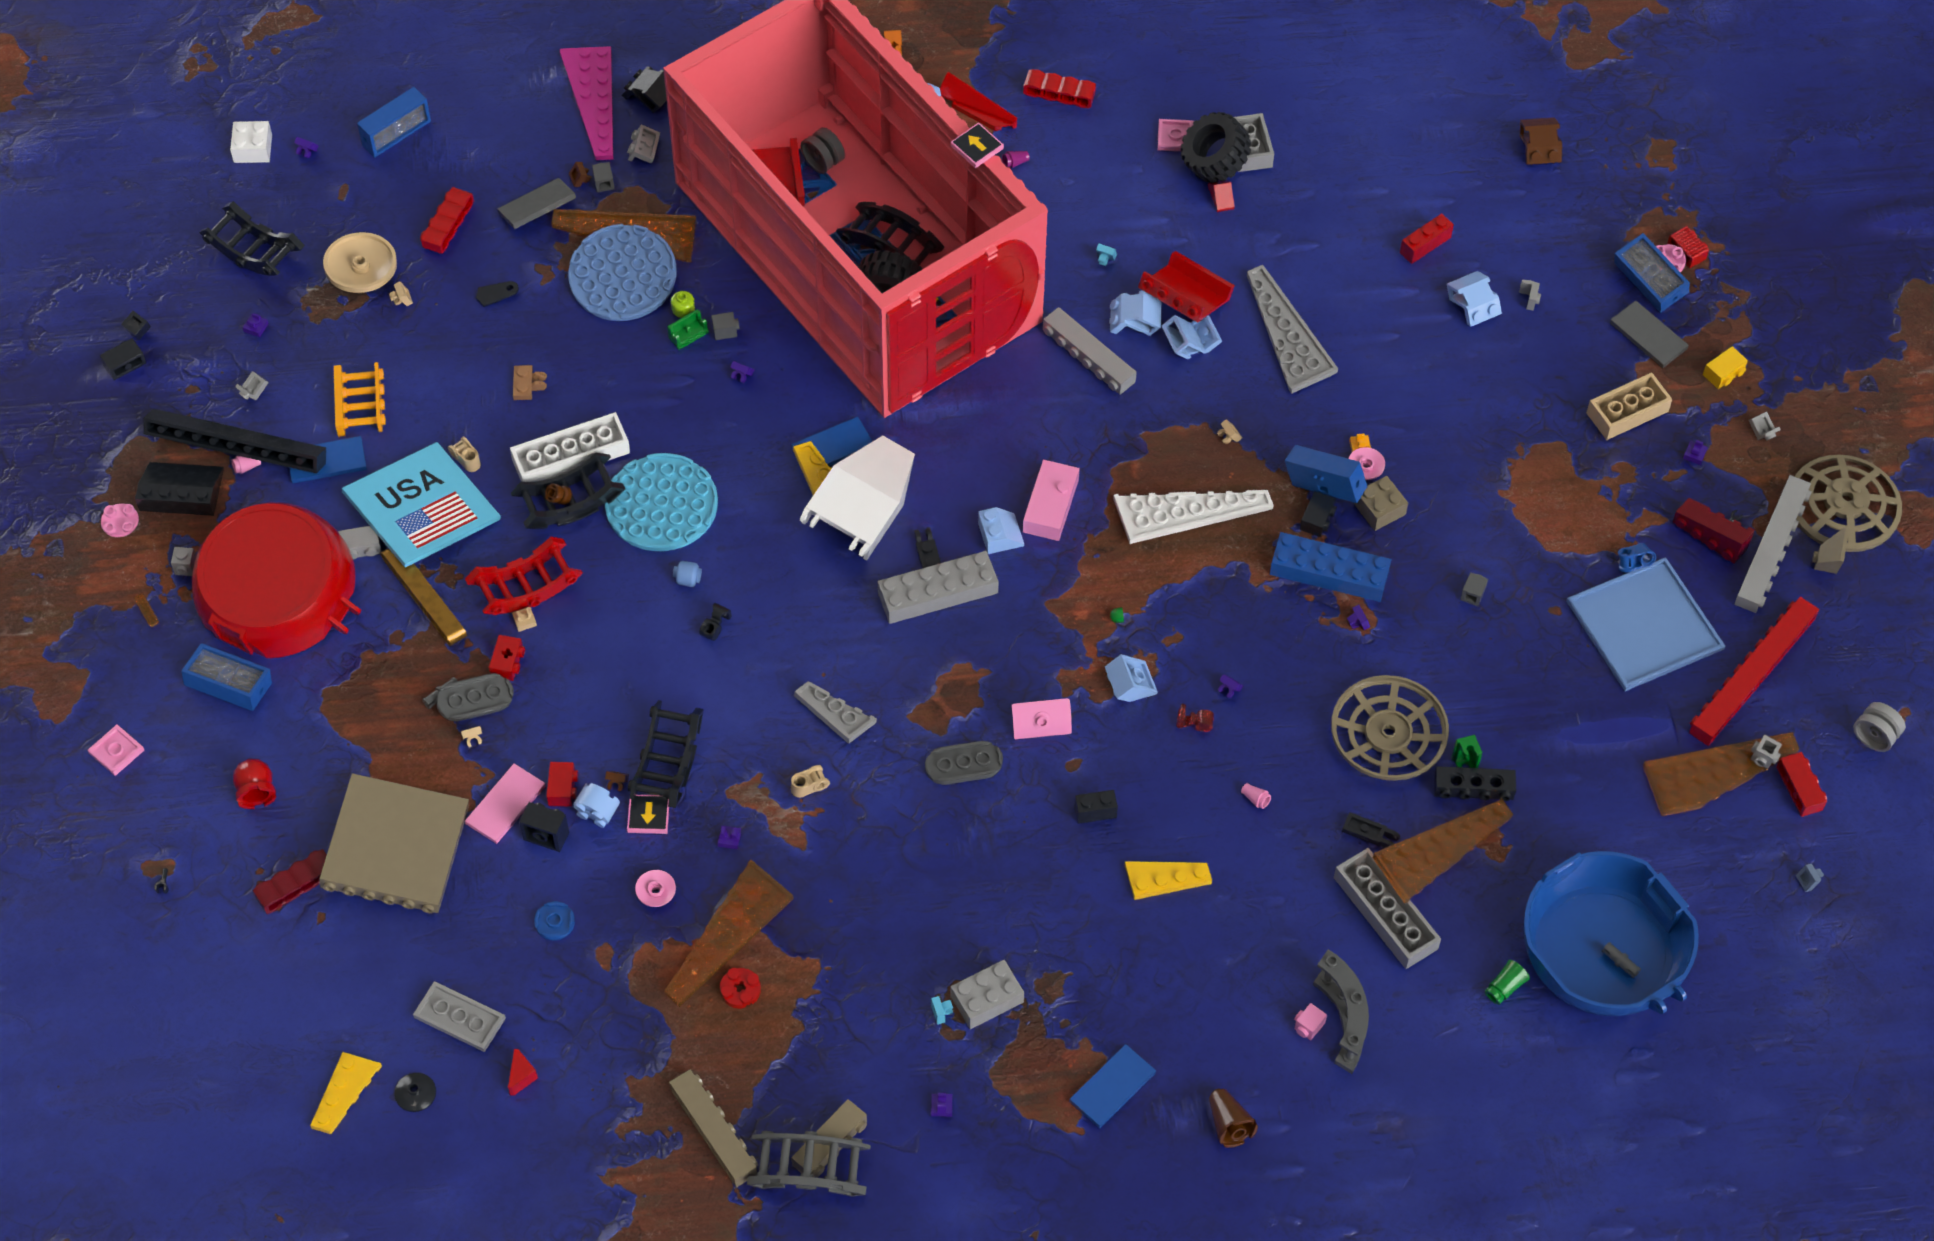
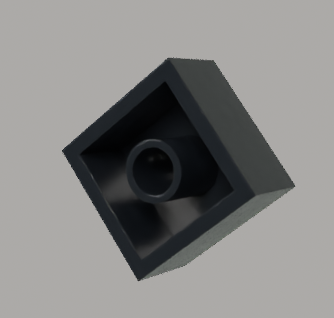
M528 803L519 821L523 840L560 852L569 835L566 814L558 809L546 808L541 803Z

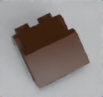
M1555 117L1520 120V138L1526 145L1525 163L1527 165L1562 162V141L1557 135V129L1560 128V124Z

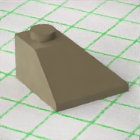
M1850 526L1842 528L1820 545L1818 551H1814L1812 562L1815 563V570L1837 574L1844 562Z

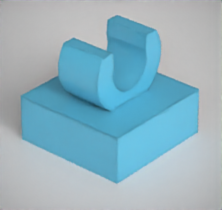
M1098 244L1096 251L1099 256V264L1106 266L1109 259L1115 261L1117 256L1116 249Z
M939 996L931 998V1008L937 1025L945 1023V1015L953 1013L951 1000L941 1003Z

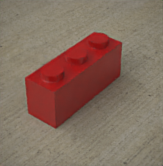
M1441 213L1404 238L1401 243L1400 254L1413 264L1450 239L1454 224Z
M1802 752L1780 758L1776 768L1800 816L1803 817L1823 811L1827 803V796L1821 790L1817 776L1810 769L1809 760L1804 757Z

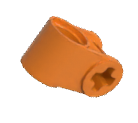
M901 30L884 31V39H888L891 46L898 50L902 56Z

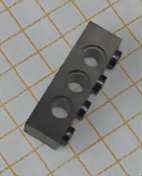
M1436 766L1434 794L1437 797L1445 799L1458 797L1461 799L1514 800L1516 793V770Z

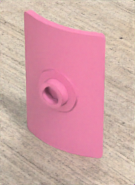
M1068 698L1012 704L1014 739L1072 733L1070 700Z

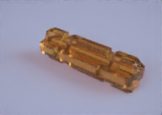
M139 594L135 596V601L149 626L154 627L158 625V618L146 600L145 595Z

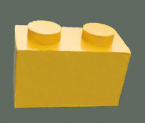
M1732 346L1706 364L1703 376L1719 389L1724 385H1729L1736 376L1740 377L1746 371L1745 367L1748 360Z

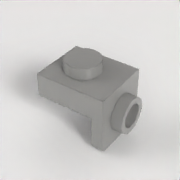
M1522 280L1519 293L1529 295L1527 309L1534 311L1535 304H1539L1541 294L1538 293L1540 283Z
M252 371L242 386L237 384L235 387L240 390L239 394L248 400L250 397L257 400L269 382Z
M1767 412L1749 420L1758 440L1765 438L1767 441L1775 437V433L1781 430L1780 427L1774 428Z

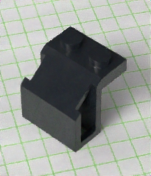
M647 66L644 70L639 69L633 76L635 78L634 81L630 80L623 87L625 91L622 96L627 100L631 95H634L648 109L655 113L667 100L664 70L654 71L651 67Z

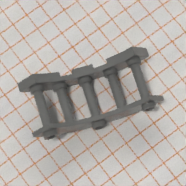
M1328 949L1317 965L1322 970L1315 979L1313 986L1322 991L1332 1003L1334 1002L1339 1011L1343 1038L1339 1043L1341 1050L1334 1064L1353 1074L1359 1062L1368 1029V1004L1363 987L1353 970L1338 955Z
M761 1131V1134L752 1135V1139L762 1142L759 1172H757V1176H748L747 1185L761 1189L785 1188V1184L796 1185L797 1189L816 1190V1187L828 1188V1192L851 1197L866 1195V1186L858 1185V1181H856L859 1151L868 1150L871 1147L869 1144L862 1143V1139L851 1138L846 1140L818 1136L817 1132L806 1131L805 1134ZM782 1142L779 1172H777V1175H769L767 1172L771 1143ZM791 1142L806 1143L803 1173L800 1176H789L788 1173ZM814 1144L830 1146L827 1176H824V1179L815 1178L811 1174ZM838 1147L851 1150L849 1175L846 1182L837 1181V1177H835Z

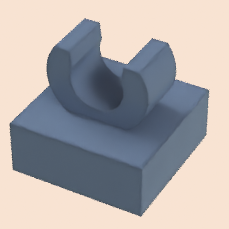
M1812 863L1805 865L1796 875L1805 892L1812 891L1821 881L1820 877L1824 876L1821 869H1815Z

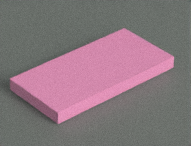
M513 764L465 820V824L497 844L524 813L528 803H532L546 785L540 779Z

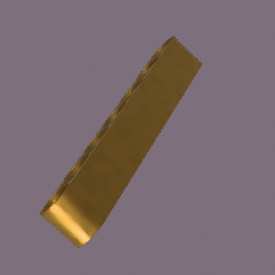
M389 548L380 553L386 565L449 646L467 636L461 623L414 563L404 567Z

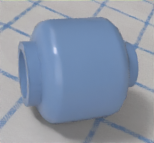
M681 561L678 566H674L673 577L676 578L678 585L694 587L696 583L699 584L702 569L699 568L697 563Z

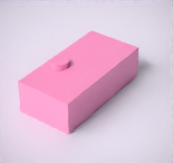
M1043 460L1023 520V533L1056 541L1060 540L1079 481V468Z

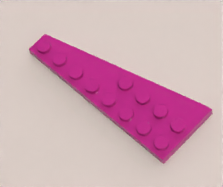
M611 46L560 49L564 68L566 69L595 159L613 160Z

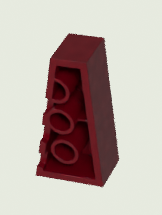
M1688 498L1676 511L1673 522L1679 528L1684 529L1692 537L1700 540L1708 548L1716 551L1733 564L1747 551L1755 531L1751 527H1748V529L1742 527L1741 522L1736 520L1731 522L1725 519V515L1720 512H1711L1710 507L1691 498Z

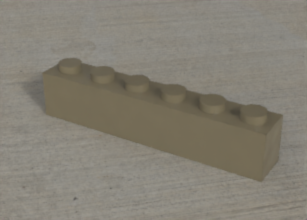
M690 1069L669 1082L671 1092L735 1187L745 1183L748 1176H756L758 1166L756 1159L753 1155H748L744 1141L737 1139L735 1128L730 1122L727 1123L725 1121V1114L720 1106L716 1107L714 1105V1098L709 1090L705 1091L702 1087L703 1082L698 1074L694 1075Z

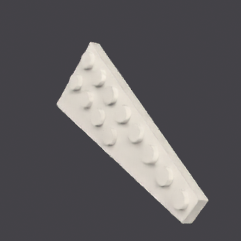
M1247 490L1243 493H1233L1232 491L1214 493V491H1211L1208 494L1174 492L1166 495L1149 493V495L1138 496L1136 494H1131V496L1115 494L1113 496L1130 544L1272 510L1274 506L1268 490Z

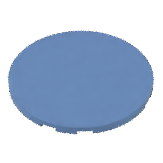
M623 224L611 225L590 234L582 241L578 249L574 251L568 272L570 288L576 301L589 313L611 321L634 320L656 310L671 294L677 276L675 257L668 243L659 234H655L648 230V228L635 224L634 226Z

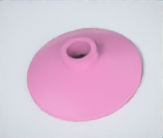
M1368 447L1359 448L1349 456V459L1361 463L1365 480L1379 477L1385 469V459L1375 449Z
M651 870L640 876L636 883L635 891L638 899L643 904L650 907H659L671 901L675 895L676 885L672 876L667 872ZM654 890L660 891L658 893H653Z

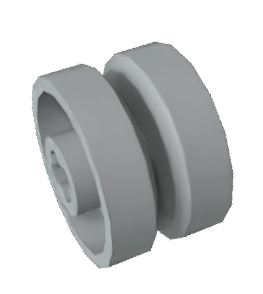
M1881 702L1869 704L1864 710L1863 715L1853 725L1857 738L1864 745L1878 752L1890 750L1896 739L1902 735L1906 728L1902 716L1895 709Z

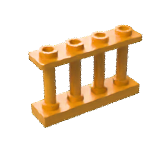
M378 362L374 363L375 371L346 374V372L342 371L341 365L334 366L335 427L338 437L346 436L345 429L349 428V426L377 424L379 432H383V425H386L385 414H382V410H385V401L381 397V395L385 394L384 384H381V380L384 379L383 368H379ZM375 378V386L349 389L344 387V383H347V381ZM354 395H376V401L347 404L344 398ZM376 409V417L354 419L345 417V413H348V411Z

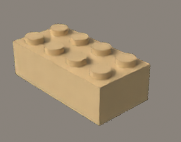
M1649 373L1590 400L1586 413L1605 439L1608 440L1669 412L1672 398L1654 374Z

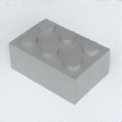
M1263 113L1234 117L1248 132L1249 139L1251 140V147H1249L1251 149L1250 155H1247L1248 160L1238 172L1272 168L1274 151Z
M1005 960L951 986L950 997L970 1029L1024 1003V991Z

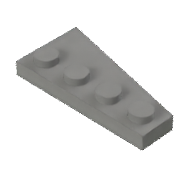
M809 681L794 692V696L848 744L876 723L877 718L872 715L869 717L863 714L862 710L857 707H850L845 704L846 701L830 696L829 692Z

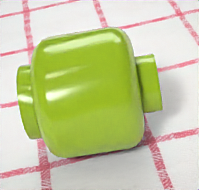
M679 291L672 296L671 309L673 314L683 318L695 310L694 297L691 293Z

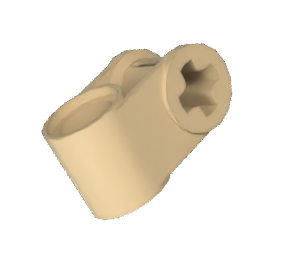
M463 436L461 441L453 446H448L452 457L465 470L475 472L480 468L481 463L478 452L467 438Z
M816 765L792 776L791 792L795 797L801 798L816 791L824 790L829 786L830 781L825 778L822 766Z

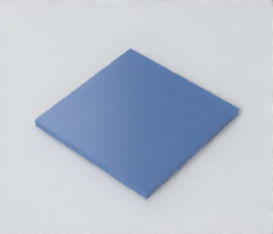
M1666 557L1655 561L1650 566L1636 569L1568 597L1566 601L1624 691L1725 649L1724 643Z

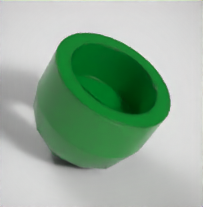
M1122 607L1111 611L1110 618L1113 622L1124 623Z

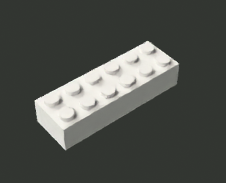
M615 412L510 447V452L520 480L522 482H537L552 479L574 470L586 462L595 452L610 454L611 458L609 460L629 454L630 448L627 436Z

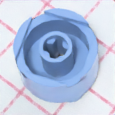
M586 783L573 805L578 810L577 815L584 820L590 818L594 820L597 826L604 828L615 813L620 801L615 796L613 799L609 797L610 792L593 783H590L588 786Z

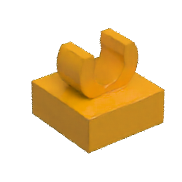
M1362 433L1350 437L1351 452L1359 448H1371L1368 435Z

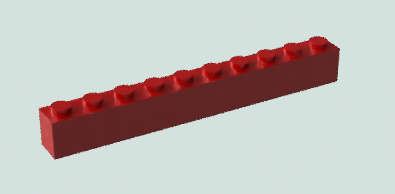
M1799 597L1796 602L1792 601L1786 609L1788 612L1785 615L1782 613L1778 617L1777 625L1775 627L1771 626L1765 634L1766 638L1764 640L1761 638L1757 642L1755 651H1750L1746 655L1744 664H1739L1735 668L1733 677H1728L1724 681L1722 690L1718 689L1714 693L1711 703L1707 702L1703 706L1700 716L1696 715L1690 722L1692 727L1689 733L1709 746L1813 623L1820 610L1802 597Z

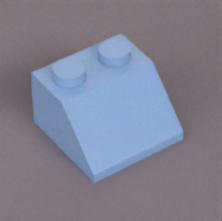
M997 507L978 511V525L988 554L1024 546L1014 513Z
M1120 654L1105 666L1107 678L1111 682L1113 693L1117 699L1131 702L1158 693L1146 661Z

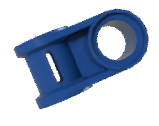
M1644 543L1621 548L1618 551V556L1620 557L1618 567L1622 572H1632L1636 569L1650 566L1656 560V554Z

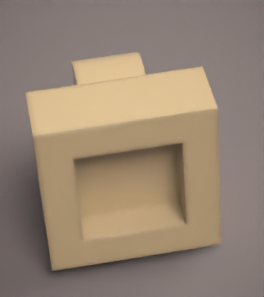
M400 281L394 284L396 291L389 294L391 301L394 300L395 305L402 302L406 306L413 304L409 290Z
M1226 419L1221 423L1224 429L1219 430L1217 434L1220 437L1226 434V438L1222 440L1223 443L1228 444L1232 439L1238 442L1242 439V436L1231 422Z
M531 607L512 612L518 632L537 626Z
M480 726L461 731L462 738H467L466 743L468 747H471L470 741L472 738H476L479 744L482 743L481 738L478 736L482 734Z

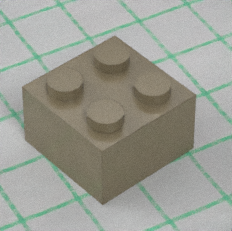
M1385 476L1368 485L1359 501L1354 503V505L1374 531L1405 516L1408 502L1389 477Z

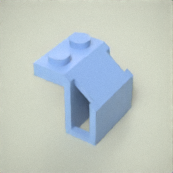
M1479 271L1447 283L1449 300L1464 308L1467 325L1470 327L1502 314L1497 293L1491 290L1488 284L1490 282L1489 277Z
M1143 290L1135 295L1123 293L1112 300L1110 304L1111 317L1109 320L1111 333L1117 334L1124 327L1128 326L1151 336L1161 328V301Z
M1174 315L1161 325L1175 354L1186 359H1190V355L1198 352L1208 353L1223 342L1209 315L1198 323L1194 320L1190 323ZM1175 322L1179 331L1170 327V325Z

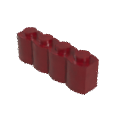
M323 849L311 852L305 860L294 862L288 870L279 871L274 874L271 880L262 881L256 885L253 893L266 914L276 911L284 904L291 902L320 883L321 872L327 856Z

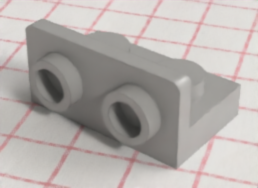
M642 124L638 130H634L631 136L633 142L627 151L629 153L628 160L632 161L634 157L652 163L660 132Z

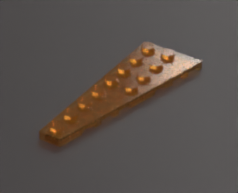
M750 860L743 873L739 875L734 887L728 892V896L723 904L719 906L711 918L701 938L697 940L695 947L687 955L684 964L676 972L665 989V995L680 1007L794 899L793 895L754 861Z

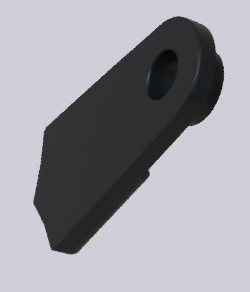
M514 281L479 287L476 299L485 307L515 295L519 287Z

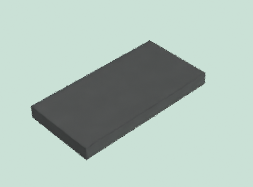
M557 178L497 210L516 229L575 199L576 195L560 178Z
M1634 301L1610 320L1612 326L1662 368L1689 347L1685 341L1637 301Z

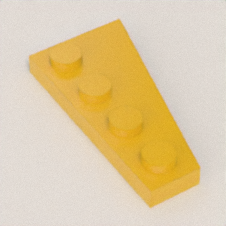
M809 441L794 446L793 452L814 495L832 467L827 465L824 457L813 443Z
M1125 861L1124 864L1134 900L1212 884L1207 863Z
M342 1052L312 1120L311 1128L332 1134L347 1114L346 1111L357 1101L359 1094L369 1085L374 1074L382 1068L381 1063Z

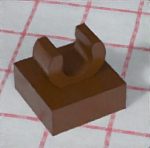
M575 162L569 172L574 187H580L583 182L588 183L592 176L587 175L589 169L584 168L582 162Z
M606 771L605 779L610 780L607 788L611 790L613 783H617L619 786L618 791H622L624 788L623 783L628 782L629 774Z

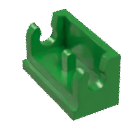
M698 309L667 326L668 337L678 350L709 333L706 319L702 320Z
M1471 735L1456 739L1451 757L1452 761H1455L1457 767L1467 764L1469 768H1478L1482 750L1476 736Z

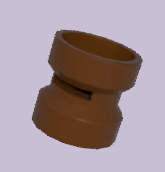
M550 484L546 489L545 497L549 502L566 505L571 500L572 491L567 486Z

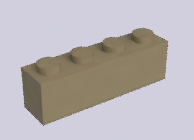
M847 1099L817 1130V1135L850 1140L857 1132L861 1133L866 1128L867 1114ZM806 1143L791 1157L792 1166L800 1173H803ZM814 1144L811 1170L813 1177H819L823 1173L824 1167L828 1164L829 1145Z

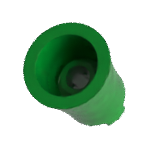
M1509 959L1500 973L1489 984V987L1485 990V995L1493 1003L1500 1005L1503 1000H1506L1515 990L1530 980L1529 974L1519 963Z

